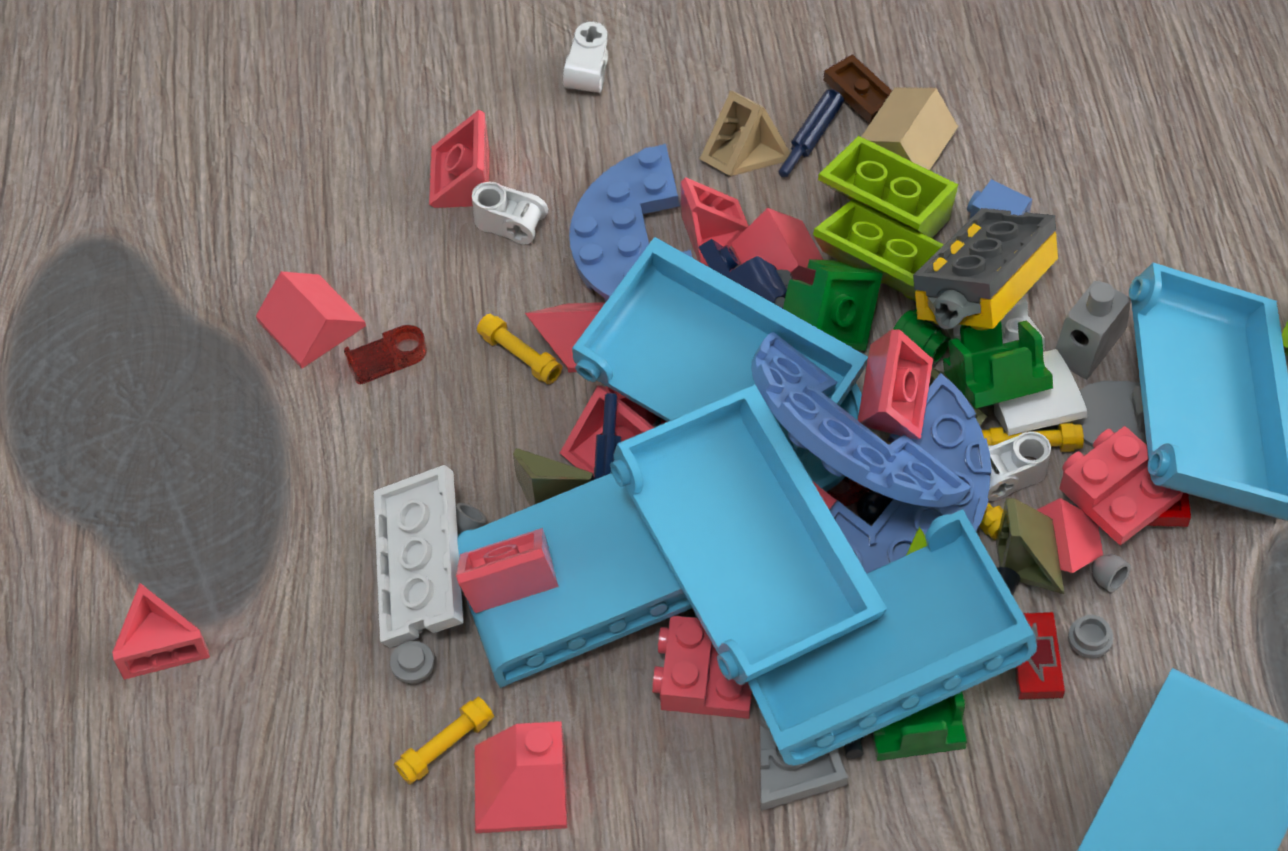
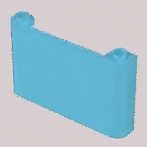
M656 237L652 239L572 347L573 360L576 363L575 369L579 375L590 382H596V380L667 422L754 385L755 382L751 369L752 359L762 341L772 332L776 333L838 382L827 397L839 406L865 370L868 356ZM776 419L802 463L809 450L795 445L789 439L788 431Z
M1152 263L1139 276L1134 278L1129 288L1148 451V472L1152 482L1158 486L1288 521V372L1277 301Z
M755 384L617 444L614 452V462L610 464L612 475L620 487L625 486L715 647L718 653V666L727 680L733 679L737 684L742 685L881 618L886 612L887 607Z
M612 473L477 529L463 531L457 537L460 557L462 553L543 528L559 587L478 613H474L467 600L493 676L500 688L692 609L691 604L625 486L620 487L616 483Z
M963 509L951 515L939 516L930 524V528L925 535L926 547L867 573L887 607L886 612L881 618L748 681L786 764L800 765L1008 671L1024 663L1035 653L1037 649L1035 634Z
M1172 668L1078 851H1277L1288 829V723Z

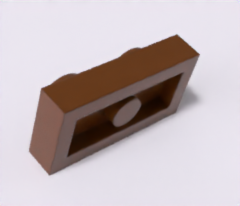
M853 54L824 70L823 81L833 90L840 93L844 101L869 124L892 92L883 81Z

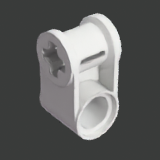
M586 22L577 27L570 54L565 62L563 74L564 88L601 93L608 61V51L606 49L607 30L602 24Z
M483 182L477 185L472 192L473 218L477 228L484 232L509 238L519 244H530L534 240L536 234L534 229L539 220L544 219L548 213L547 204L538 196L531 193H523L496 182Z
M1024 432L999 444L988 446L992 470L988 501L1001 500L1013 492L1033 484H1038L1047 475L1051 445L1049 440L1038 432ZM1030 456L1037 460H1027L1023 457Z

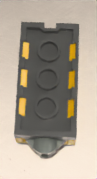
M981 208L913 275L914 289L916 290L917 319L933 321L943 329H952L958 324L971 326L975 330L993 329L1058 259L1055 215L1025 212L1023 215H1013L1008 210Z

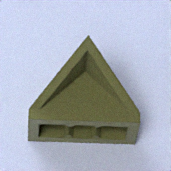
M518 448L513 453L516 477L530 506L594 480L592 472Z
M1006 498L996 539L999 567H1007L1016 571L1021 577V583L1065 595L1053 519L1015 498Z

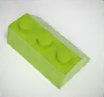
M861 136L856 137L818 175V180L833 191L850 200L855 199L930 238H933L950 220L959 185Z
M855 199L849 201L814 228L813 232L815 240L824 253L836 258L838 262L860 269H873L883 273L881 283L896 289L908 299L916 301V290L914 289L913 275L944 245Z

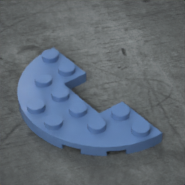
M666 144L644 148L640 152L613 165L590 185L573 213L569 239L575 267L585 285L590 290L594 289L603 296L605 303L649 245L643 214L680 206ZM691 250L683 251V253L692 257Z
M770 333L762 341L752 359L751 369L756 387L772 414L788 431L789 439L798 447L808 449L820 458L823 466L830 473L837 476L845 475L875 492L914 505L945 507L963 500L971 486L906 435H902L889 445L827 397L838 382L776 333Z
M942 373L938 375L928 390L921 439L911 440L971 486V489L963 500L945 507L919 506L893 499L872 526L837 500L829 511L866 573L906 556L918 528L920 527L926 535L930 524L939 516L951 515L963 509L975 531H977L983 519L989 499L990 474L992 473L987 438L984 439L980 425L975 418L976 413L966 397ZM891 434L888 441L892 443L901 436Z

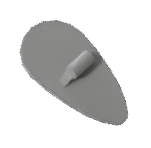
M1100 381L1088 384L1079 390L1087 408V418L1074 420L1070 423L1082 425L1085 444L1093 447L1094 441L1103 431L1111 429L1116 433L1126 426L1147 445L1140 382Z

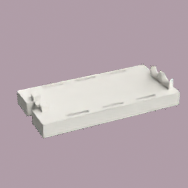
M442 465L374 490L380 642L391 648L418 639L419 633H422L424 628L436 633L463 624L461 587L456 578L459 550L454 472L447 466Z

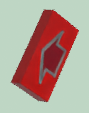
M1054 612L1023 613L1035 634L1037 649L1027 661L1014 667L1018 700L1063 698L1065 687Z

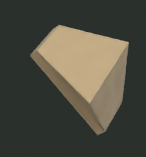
M730 91L700 160L729 176H735L782 163L786 160L790 151L766 109L750 99Z

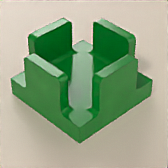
M809 259L807 268L816 271L813 285L800 280H789L783 309L853 349L866 351L883 273L873 269L855 268L834 260Z
M1027 320L1018 322L1019 340L1003 343L1001 321L993 329L975 330L971 326L961 325V341L958 338L949 340L950 357L943 359L944 373L975 409L1053 389V374L1044 365L1042 336Z
M959 692L872 732L871 737L876 760L884 761L966 749L967 739L963 726L965 711L963 692Z

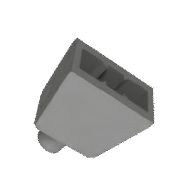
M1094 281L1067 314L1056 345V349L1064 359L1069 370L1086 380L1126 331L1131 299L1108 283ZM1083 334L1089 339L1087 345L1080 344Z

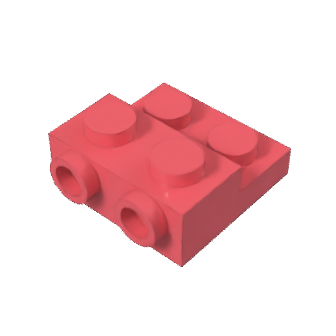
M1126 426L1116 433L1111 429L1103 431L1094 441L1093 450L1086 455H1083L1080 451L1075 452L1066 460L1062 467L1064 472L1059 489L1120 546L1181 500L1183 492L1158 486L1152 482L1148 472L1147 445Z
M670 617L669 628L660 627L658 653L665 654L664 667L655 666L653 676V693H660L661 710L749 719L752 691L748 682L739 685L733 679L727 680L718 666V653L698 618Z

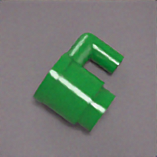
M917 309L905 312L893 328L900 329L933 358V365L941 360L948 349L950 338L942 334L940 328L927 320L917 319Z

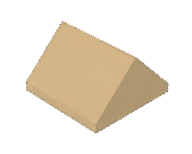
M894 88L861 137L930 170L957 130L958 125L937 88Z

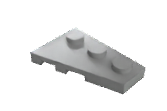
M760 710L761 811L847 785L848 776L837 749L804 764H786Z

